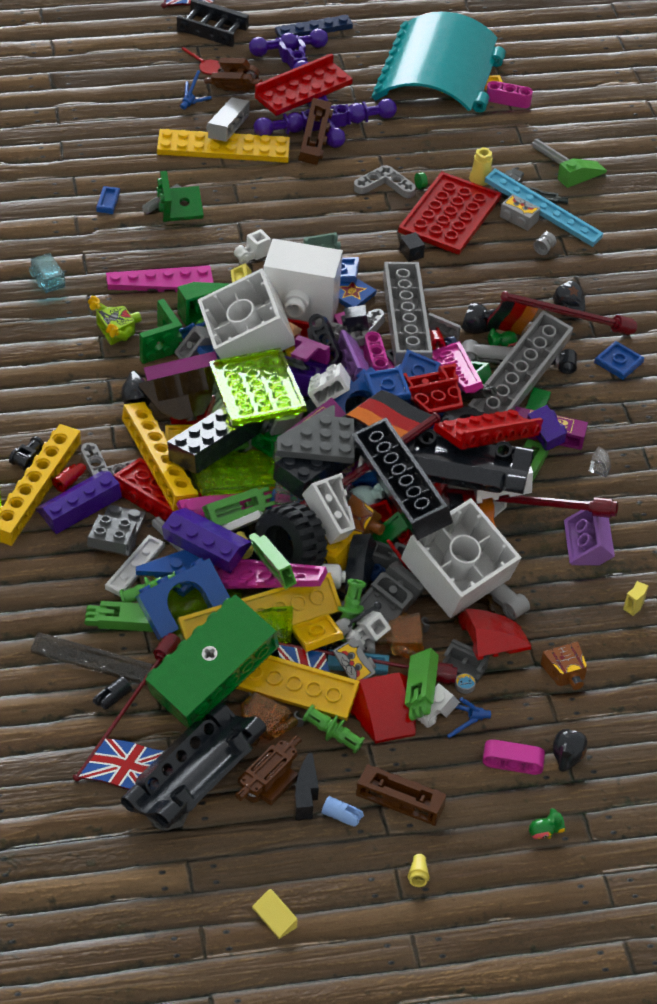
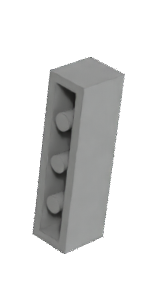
M231 97L219 112L214 115L213 119L207 123L208 138L227 142L249 116L250 101Z

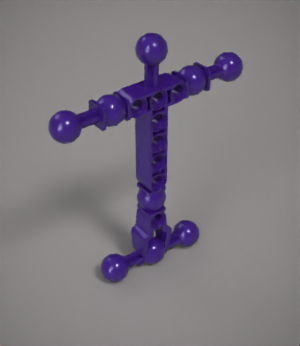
M317 28L307 36H295L293 33H285L280 38L266 41L262 37H256L250 41L249 50L254 56L261 57L268 50L279 49L278 52L282 61L287 63L291 69L308 63L305 57L306 45L311 44L315 48H322L328 42V34L323 29ZM326 95L318 98L321 100L328 101ZM385 98L377 106L367 107L365 102H362V104L354 103L350 106L348 104L331 106L330 109H333L332 118H328L327 121L330 123V127L325 135L327 136L326 143L332 148H338L344 144L346 139L345 133L337 127L350 125L351 122L360 123L363 120L368 122V116L380 115L383 119H390L397 112L396 103L391 99ZM310 109L301 111V114L292 112L286 116L284 113L283 120L271 121L267 117L258 118L254 122V132L260 136H270L273 130L284 129L286 134H289V131L297 133L302 129L305 132ZM321 120L320 122L314 121L312 131L319 130Z

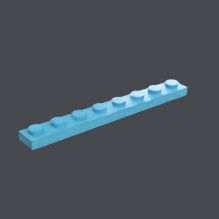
M496 168L485 177V183L510 197L514 194L540 207V216L593 247L603 237V232Z

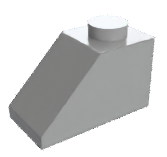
M195 325L174 352L179 359L200 355L197 352L198 346L212 345L207 327Z

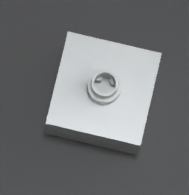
M272 239L263 270L279 294L287 318L309 322V318L313 314H320L325 316L329 322H334V315L339 304L343 250ZM321 318L316 320V327L322 324Z
M263 268L198 299L213 348L231 375L295 345V338L279 294Z
M472 498L450 511L453 520L452 524L418 541L412 535L401 557L402 561L450 618L508 581L522 558Z

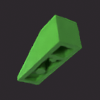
M573 158L560 163L557 179L568 188L605 174L607 170L597 161Z

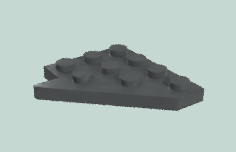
M332 405L278 436L276 456L353 464L355 458L354 439L352 436L354 433V418L335 417V406Z

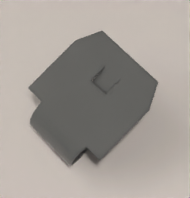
M515 168L505 172L507 176L517 182L524 176L522 171Z

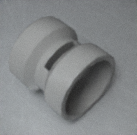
M544 232L534 242L533 247L538 254L546 255L556 245L557 241L552 233Z

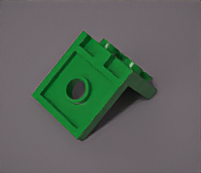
M160 171V178H157L156 194L157 198L159 197L160 199L158 205L159 212H162L163 222L203 219L204 214L199 186L170 188L167 171ZM186 201L189 205L182 206L180 202Z
M165 299L157 300L158 328L139 333L140 361L142 364L175 354L174 352L178 348L179 342L182 341V335L179 332L182 324Z

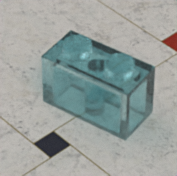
M50 253L31 259L30 274L36 278L38 286L42 287L45 293L65 287V274Z

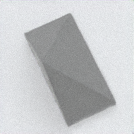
M432 313L428 314V325L431 330L439 327L443 335L448 337L454 336L459 340L460 325Z

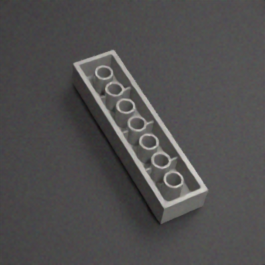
M384 262L383 284L394 367L402 363L407 349L432 359L433 352L419 262Z
M542 310L485 384H488L489 387L497 388V394L487 395L486 398H473L467 407L475 408L487 414L508 411L509 409L515 410V407L522 403L569 342L573 327Z

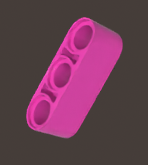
M490 81L487 84L486 93L489 95V102L528 108L531 106L533 91L525 86Z
M374 331L366 333L364 353L369 363V368L372 366L375 371L388 369V358L381 335Z
M488 740L485 743L482 761L485 766L490 768L538 775L543 772L545 751L537 746Z

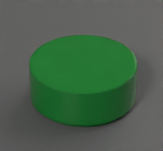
M424 172L415 174L414 181L418 189L426 188L428 185L426 174Z

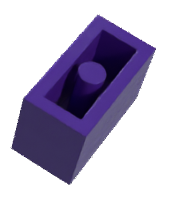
M548 405L528 414L527 419H543L542 429L536 438L545 451L565 442L567 430L563 424L559 423L554 410H550Z

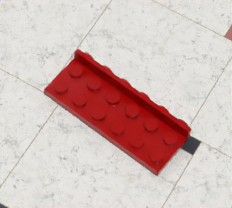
M328 54L256 84L255 99L277 116L311 102L313 98L318 99L349 86L353 83V78L333 63V54Z
M509 409L508 411L480 416L457 418L450 421L444 420L443 422L435 423L433 430L463 450L495 444L501 441L538 436L542 429L543 419H526L520 416L517 411Z
M138 458L113 475L120 484L122 497L155 517H161L166 522L173 510L144 459ZM198 492V497L204 496Z

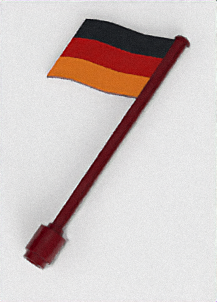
M507 291L502 292L500 305L487 320V327L513 331L521 335L524 328L536 315L538 309L608 325L611 326L613 332L624 335L634 334L637 330V322L629 317L616 315L613 318H608L511 294Z
M384 390L379 391L346 414V417L354 418V420L367 427L387 417L405 445L436 422H440V416L437 413L429 414L417 409L398 396ZM366 462L342 479L344 488L370 470ZM305 499L300 502V504L309 507Z
M449 487L444 489V496L448 498L450 504L449 511L470 498L476 503L473 490ZM509 494L499 496V500H494L497 502L588 510L592 512L594 517L612 518V516L616 517L618 513V501L609 498L594 497L593 501L585 502L524 495L509 497ZM492 498L482 499V503L477 505L495 525V506Z

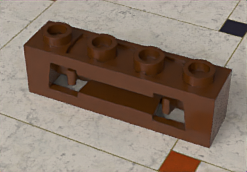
M317 98L312 99L298 161L317 165L319 159L322 160L324 150L321 148L322 145L325 146L327 136L324 135L325 132L329 131L330 123L327 121L328 118H332L333 109H330L332 102ZM321 120L317 141H310L314 121L320 122Z
M368 764L357 783L356 796L434 826H436L445 807L447 795L437 789H431L418 782L402 778L400 775L389 773L379 767ZM373 791V792H376L378 795H383V796H382V798H380V797H377V796H375V795H373V794H370V792ZM415 808H417V809L420 810V811L422 810V811L427 812V813H428V816L425 815V814L416 812V811H415Z

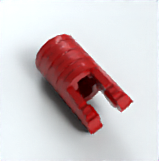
M436 327L433 331H430L429 328L432 350L446 346L440 328Z
M78 463L77 465L72 464L66 467L52 479L53 486L58 491L64 492L85 472L86 465Z

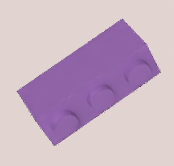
M341 330L338 345L343 358L340 363L347 367L346 371L354 382L357 379L356 375L361 370L365 369L367 371L369 369V363L366 362L363 350L360 349L358 342L345 330Z
M580 510L564 520L569 562L571 565H601L615 557L609 518L594 517L592 512Z

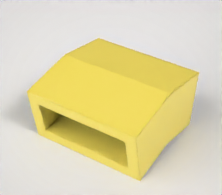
M637 581L634 588L627 593L623 609L632 616L641 610L645 602L648 585Z

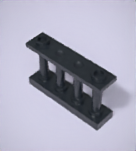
M191 0L190 14L186 18L177 16V30L230 47L234 46V33L236 30L246 31L249 27L248 14L202 0ZM196 16L203 17L201 22L195 21L193 19ZM210 20L217 22L215 26L208 25L207 23ZM224 24L232 26L228 31L221 29Z

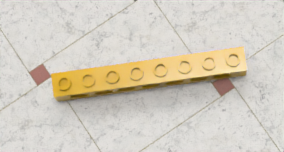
M146 403L124 404L122 421L173 512L179 510L176 503L179 500L198 497L197 489H194L190 477L185 473V469L169 461L165 434L161 431L158 421L154 419L152 411L147 407Z
M59 424L56 430L52 431L48 442L43 444L39 455L34 457L30 468L26 469L23 478L17 482L14 491L8 495L6 503L0 507L1 543L12 546L36 511V507L40 505L53 486L52 479L63 471L81 444L80 430Z

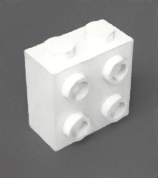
M341 363L338 365L333 364L326 369V372L321 375L317 373L310 378L308 395L318 408L330 398L335 399L349 391L351 377Z

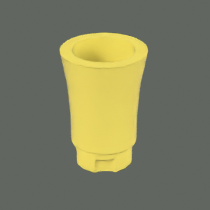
M482 147L476 150L469 179L475 184L485 186L488 185L485 183V177L492 170V152L489 148Z

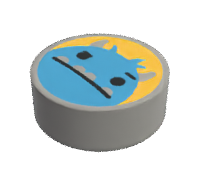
M468 673L459 674L456 677L455 688L463 694L471 693L475 689L476 680Z

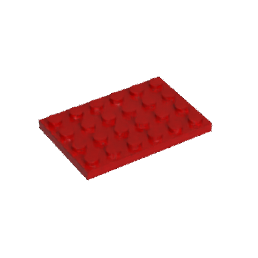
M441 171L400 224L398 232L404 235L416 232L423 242L460 255L499 202L502 193Z

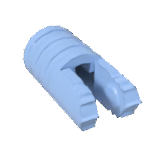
M328 796L322 808V814L353 827H356L364 816L363 811L331 796Z

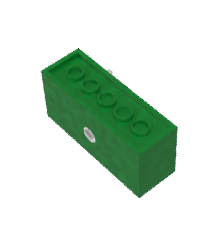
M235 594L232 598H227L217 612H212L202 626L196 627L187 640L181 641L172 654L165 656L161 665L153 668L147 674L145 680L150 694L188 729L194 722L204 720L206 715L218 703L228 697L279 648L277 632Z

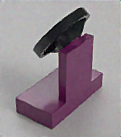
M298 335L295 338V350L291 353L293 358L286 359L285 364L307 371L310 370V366L304 364V362H307L309 359L327 365L330 362V346Z

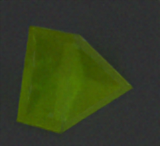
M293 606L271 607L256 612L276 630L278 642L291 643Z

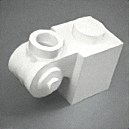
M261 229L248 234L246 247L239 245L234 250V255L239 259L240 264H248L250 260L261 259L268 254L271 238Z
M372 611L356 623L358 626L352 629L345 639L347 641L355 638L356 641L360 639L364 645L366 639L377 641L392 628L380 612Z
M438 683L435 687L434 703L431 704L430 714L417 718V720L429 728L436 723V716L441 713L447 718L460 702Z

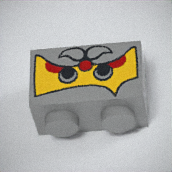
M512 194L501 204L500 217L528 231L539 221L541 208Z
M352 638L332 651L348 678L358 681L376 673L374 670L376 665L371 657L367 658L363 651L366 649L360 639L356 641L355 638Z

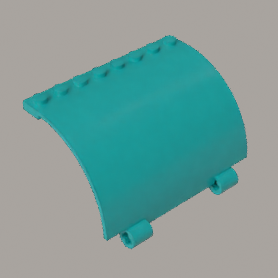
M431 12L403 22L400 25L399 32L396 34L397 37L393 42L392 49L389 51V56L381 70L380 77L377 79L378 82L374 87L371 97L376 101L386 96L391 89L403 86H423L436 89L451 96L468 111L473 108L476 112H484L490 98L483 91L492 66H501L506 55L504 48L500 46L494 47L497 41L496 35L477 20L453 12Z

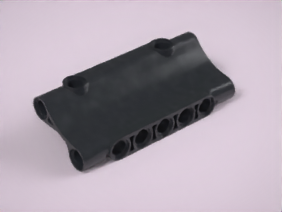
M430 428L406 444L431 482L493 493L508 491L523 494L534 449L511 446L506 441H501L496 445L489 444L461 450L444 437L436 435L435 431ZM426 438L433 439L431 442L424 441ZM501 451L508 452L506 455L499 454Z
M221 702L218 703L206 715V720L194 722L138 776L135 785L121 797L122 805L130 812L143 814L155 820L163 827L169 828L182 814H186L194 809L198 802L244 756L251 752L253 749L252 744L267 730L265 723L256 716H237L227 705Z

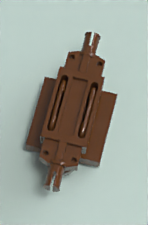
M220 58L218 73H212L210 78L205 77L204 79L205 84H213L224 91L249 92L250 89L255 90L256 84L263 82L262 79H259L260 70L258 67L250 65L246 58Z
M295 735L289 742L280 740L275 746L272 744L238 778V783L242 789L235 794V797L239 801L246 798L251 803L262 799L269 805H272L298 778V773L292 770L291 766L292 761L297 757L295 747L302 742V739Z

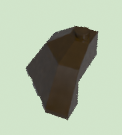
M214 365L138 384L161 413L177 420L186 419V422L197 420L198 415L205 413L212 400L215 367Z

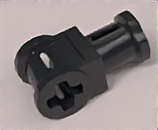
M37 436L32 437L27 445L22 444L11 452L9 463L12 465L17 464L26 471L32 465L36 454L42 450L44 442Z

